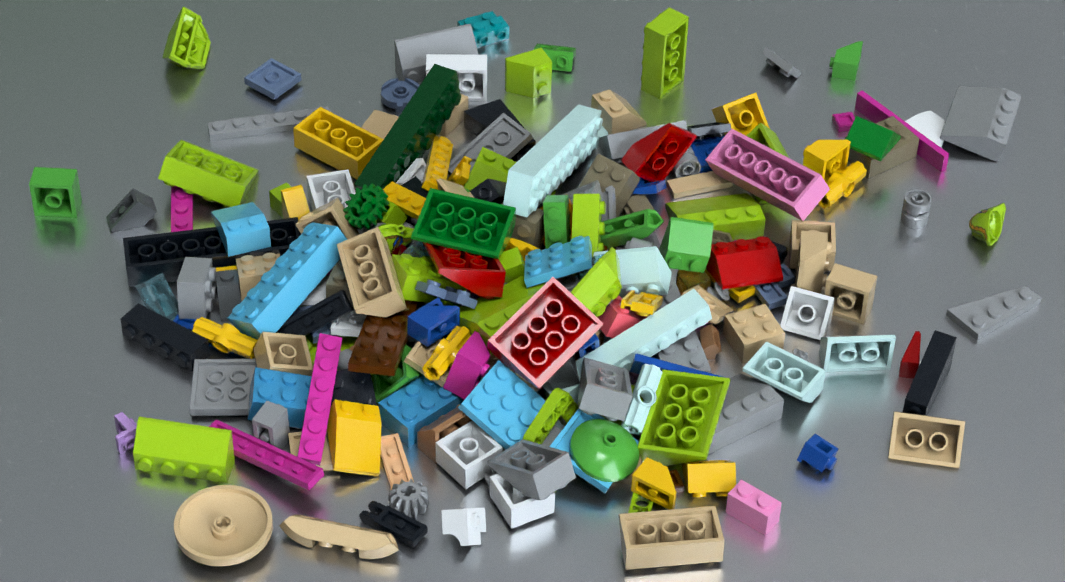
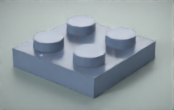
M272 58L244 77L246 85L274 100L302 80L299 72Z

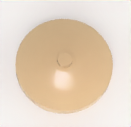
M217 485L196 492L183 502L174 519V534L179 548L192 560L209 566H231L251 559L267 545L273 531L272 513L267 502L256 492L237 485Z

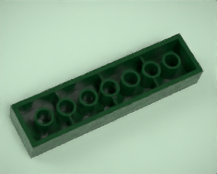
M437 64L433 65L354 183L355 191L357 187L362 190L364 184L369 187L373 183L375 186H380L384 189L392 181L396 183L415 159L422 158L426 150L430 149L433 139L436 135L440 134L443 124L446 120H449L452 110L461 101L457 71Z

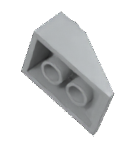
M584 357L578 393V408L589 415L596 413L603 415L611 421H617V419L624 421L633 396L628 369Z
M524 439L487 461L493 470L523 495L540 501L547 499L551 493L564 488L570 481L576 478L569 452Z

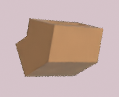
M712 324L700 329L699 341L707 360H715L716 354L722 352L719 331Z

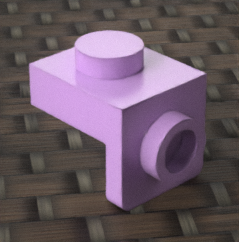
M120 412L114 416L116 432L118 433L115 436L117 451L122 454L134 448L137 425L132 418H128L123 412Z

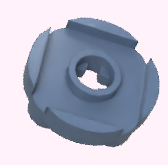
M398 78L388 80L381 87V102L396 112L402 113L418 89L419 84L408 78H405V81H398Z

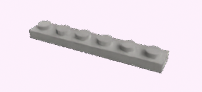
M327 106V107H322V108H324V109L330 111L329 106ZM319 107L207 122L210 142L293 131L297 124Z

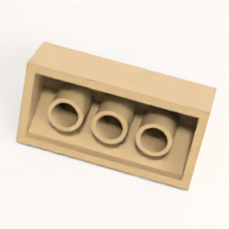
M378 227L337 244L353 306L357 314L388 317L407 309L388 243Z
M716 506L619 514L621 549L625 570L723 561L724 537Z

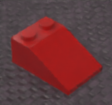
M668 123L635 142L621 161L640 178L650 182L664 180L696 139L697 135Z

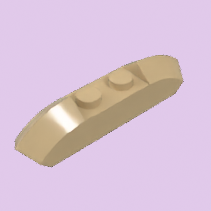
M300 514L291 515L279 525L292 540L309 548H313L316 541H318L319 546L332 548L333 544L342 546L341 550L347 552H356V549H358L359 558L362 559L383 558L399 550L395 538L388 532Z

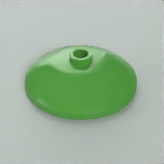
M605 419L588 420L580 424L571 436L570 453L574 462L585 474L594 479L604 482L621 481L629 477L638 465L639 449L635 439L625 428L615 422Z

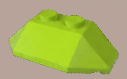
M182 7L168 34L163 59L180 68L204 69L211 42L205 27L201 23L200 15Z
M613 247L595 263L571 291L596 317L604 313L606 306L611 300L618 297L622 288L619 258Z

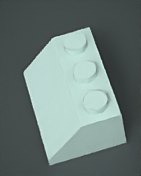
M657 246L616 250L620 263L622 288L619 296L621 298H624L631 290H635L634 294H640L641 292L655 295L668 294L672 272ZM608 251L594 252V264Z
M896 336L821 337L819 355L822 369L826 370V372L890 370Z
M767 341L742 369L743 372L801 401L812 403L823 390L826 370Z

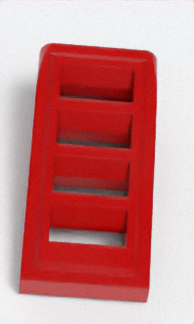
M915 331L900 362L899 377L914 379L919 368L920 331Z

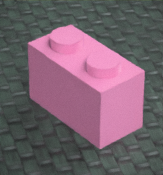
M741 479L728 493L726 513L766 536L779 522L782 502Z

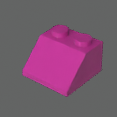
M474 331L457 353L443 386L444 389L463 399H466L478 385L481 377L484 378L490 368V365L487 363L491 354L478 332Z

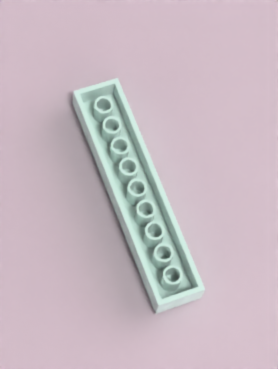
M578 104L508 170L503 205L515 207L516 215L528 217L533 211H536L537 207L543 204L546 196L551 195L560 183H563L566 177L570 176L572 171L577 169L579 164L584 162L585 158L590 156L594 149H597L599 144L597 134L603 123V118H600L601 110Z

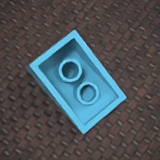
M253 202L211 211V216L228 257L271 247L270 227L263 212Z

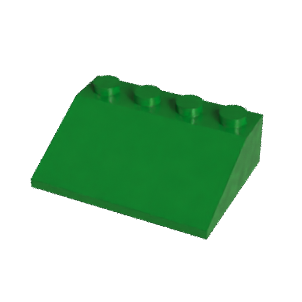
M430 188L411 239L499 259L512 236L515 227L516 208Z

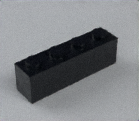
M139 303L121 318L122 333L126 338L132 339L143 347L157 352L162 357L174 361L181 367L193 371L195 359H207L210 356L208 339Z

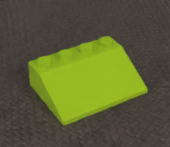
M180 140L165 156L158 179L168 186H178L183 188V191L186 193H196L203 196V199L207 201H216L223 204L225 208L243 204L259 170Z
M748 193L665 203L669 218L676 217L713 223L714 230L730 233L733 241L738 239H755L759 236H764L765 216L760 204Z
M524 275L504 285L502 297H494L493 299L479 297L475 299L477 300L475 309L465 306L460 307L459 326L468 328L471 335L474 331L478 332L487 347L488 340L546 283L527 288Z
M662 370L663 373L656 390V402L650 407L637 447L642 462L647 457L665 466L706 460L730 384V378Z

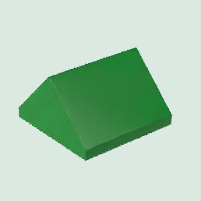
M856 116L846 140L851 141L850 149L881 162L897 144L901 136L892 130Z

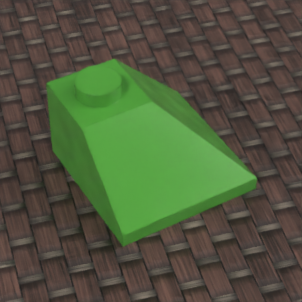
M405 345L395 376L373 374L377 403L423 375L404 362L412 350L411 347Z

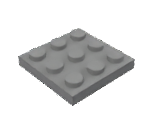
M195 359L189 409L190 416L248 415L250 385L255 367H257L256 359Z

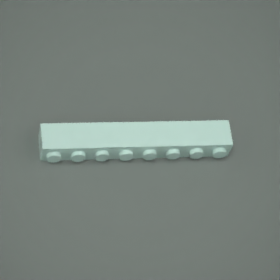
M695 289L690 290L656 311L653 315L648 316L577 360L576 366L579 381L584 357L630 371L635 354L652 357L710 321L712 316L709 305ZM545 383L542 388L545 397L548 398L553 389L550 383ZM580 384L562 389L568 392L576 403L578 402Z

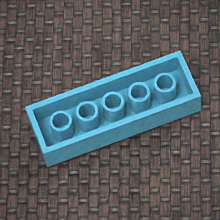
M314 222L308 224L304 228L303 233L289 245V249L277 258L275 265L262 275L259 283L248 291L244 300L233 308L228 320L242 334L257 340L262 332L276 333L340 260L337 244L348 239L337 226Z

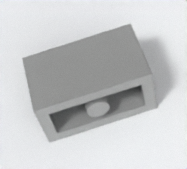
M266 401L252 419L254 437L283 450L289 442L288 433H290L287 408L280 404Z

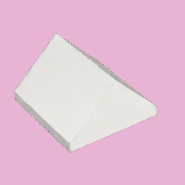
M791 286L780 324L781 328L785 331L821 340V337H825L830 325L835 298Z

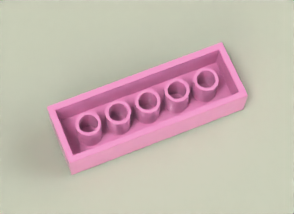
M732 128L705 159L713 172L718 176L802 221L806 219L830 190L821 174Z

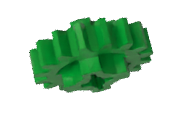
M371 183L368 187L364 184L362 190L357 187L356 194L349 195L351 200L345 201L348 207L343 209L346 213L345 219L354 228L357 227L359 230H362L365 227L369 229L370 224L373 223L376 226V220H382V213L388 211L385 206L389 205L388 195L380 186H375Z

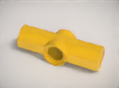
M859 161L852 162L841 173L834 172L827 183L830 190L818 205L825 209L833 205L842 196L847 198L852 193L855 185L866 176L867 170L863 163Z
M203 317L197 318L194 322L192 331L208 339V342L212 343L219 351L224 353L231 351L248 359L255 358L253 349L258 341L257 339L242 334L236 327L228 323L220 325Z
M456 326L446 339L443 338L432 356L422 368L427 379L438 381L447 369L452 367L457 353L471 336L468 328Z

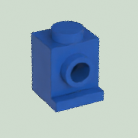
M814 434L805 442L797 461L801 463L804 460L812 468L818 469L821 472L825 469L830 471L837 462L835 455L839 449L817 434Z

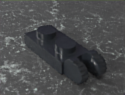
M371 501L368 504L370 513L363 510L359 514L361 521L368 526H374L380 531L391 533L394 538L413 548L428 532L427 525L377 501Z

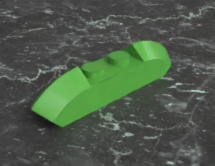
M646 209L602 221L605 223V235H601V243H604L607 249L624 245L628 240L631 241L633 237L644 239L657 230L664 220L656 210Z

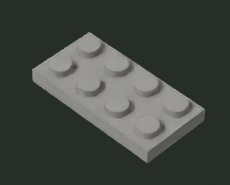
M502 113L450 161L448 174H452L464 156L472 159L469 164L471 165V173L482 147L511 159L533 137L530 132L505 113Z

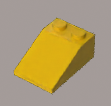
M334 399L330 407L327 424L333 471L379 476L382 424L379 406Z

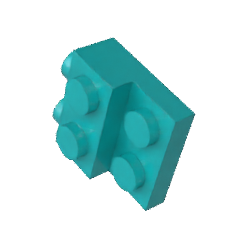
M493 11L457 21V26L471 24L477 48L509 39V25L502 16L497 17Z

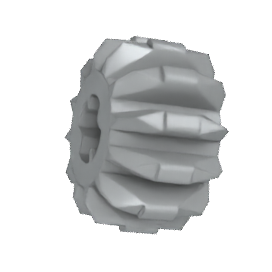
M412 478L409 482L401 479L400 484H393L392 490L388 494L390 507L407 516H413L415 519L418 514H424L429 505L427 487H424L421 481L414 483Z

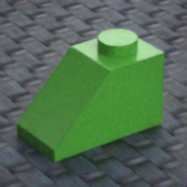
M862 41L836 50L835 57H831L829 69H833V78L856 80L861 59Z

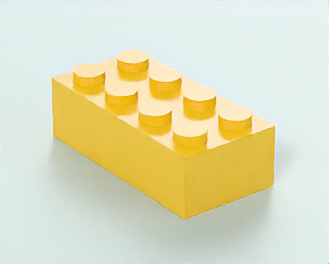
M322 107L316 109L293 128L294 147L338 170L348 169L350 176L358 179L384 140Z

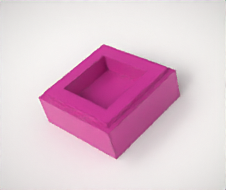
M853 113L833 114L832 121L838 133L850 131L855 120Z

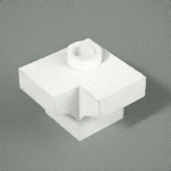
M485 508L441 510L443 535L452 534L456 536L460 546L481 545L480 532H486Z

